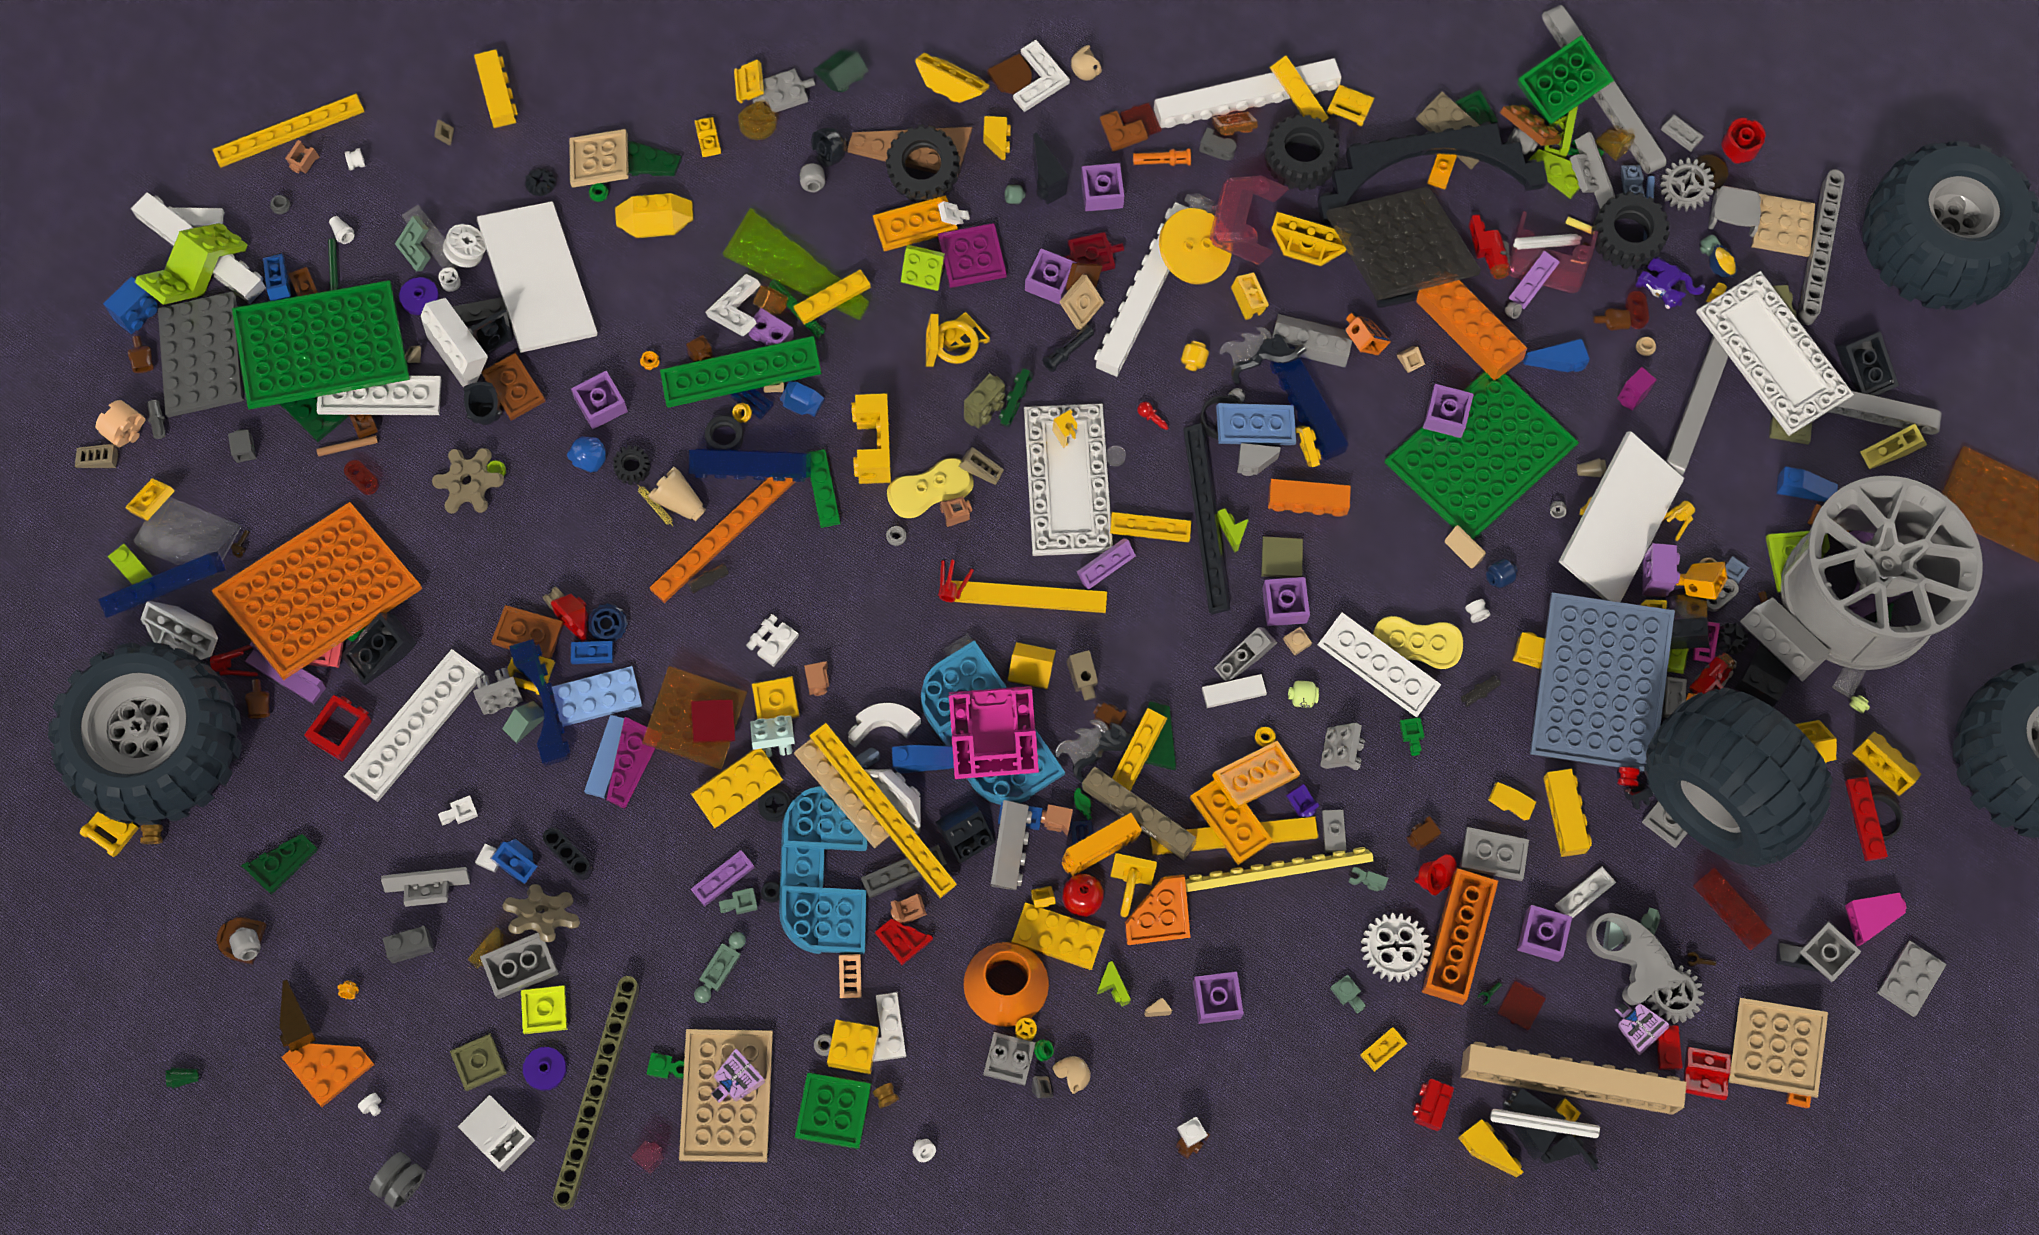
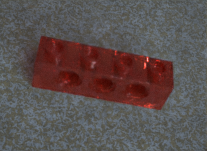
M1716 868L1712 869L1693 886L1750 951L1773 933Z

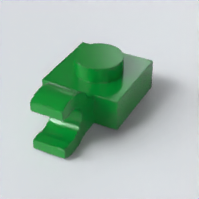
M1421 718L1400 720L1399 725L1403 742L1409 741L1411 756L1420 755L1422 750L1419 740L1425 737Z

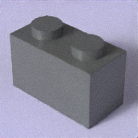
M425 926L383 938L387 958L392 964L434 952L430 932Z

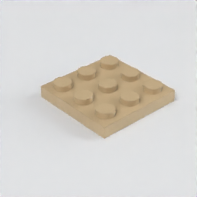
M626 129L570 138V184L572 188L629 179L628 136Z
M1759 194L1761 196L1760 224L1756 234L1752 237L1751 247L1809 257L1811 254L1815 203Z

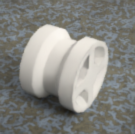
M357 148L354 152L345 151L346 161L350 170H354L358 166L361 168L365 167L360 148Z
M447 267L440 271L439 280L444 290L453 292L460 287L461 280L454 268Z
M1483 599L1476 600L1465 607L1466 611L1471 614L1470 619L1472 623L1482 621L1490 616L1489 610L1485 608L1486 603Z

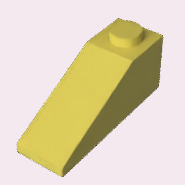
M1913 424L1864 449L1860 453L1869 469L1906 456L1927 444L1916 424Z

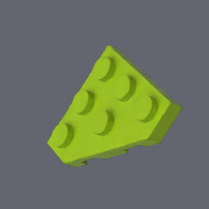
M1810 531L1768 534L1766 536L1777 593H1781V576L1786 560L1796 545ZM1827 534L1824 535L1821 559L1830 549Z

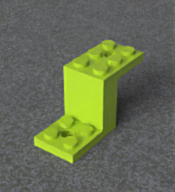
M220 223L179 231L165 270L139 275L135 283L163 305L203 296L218 258L243 252L246 250L247 244Z

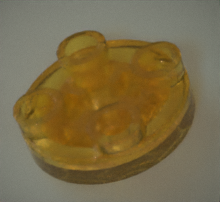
M760 101L747 106L738 115L740 131L744 136L752 140L768 138L773 134L777 126L774 111Z

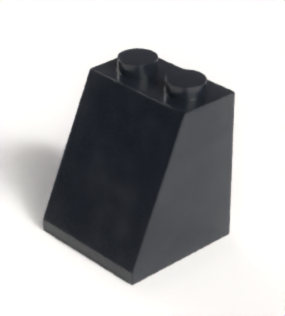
M1522 1088L1517 1092L1513 1091L1502 1104L1505 1107L1504 1111L1560 1120L1566 1119L1565 1116ZM1509 1124L1534 1160L1545 1154L1557 1134L1555 1131Z

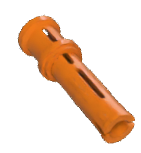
M1187 148L1184 151L1171 149L1169 152L1133 153V165L1169 164L1175 166V164H1187L1191 166L1190 148Z

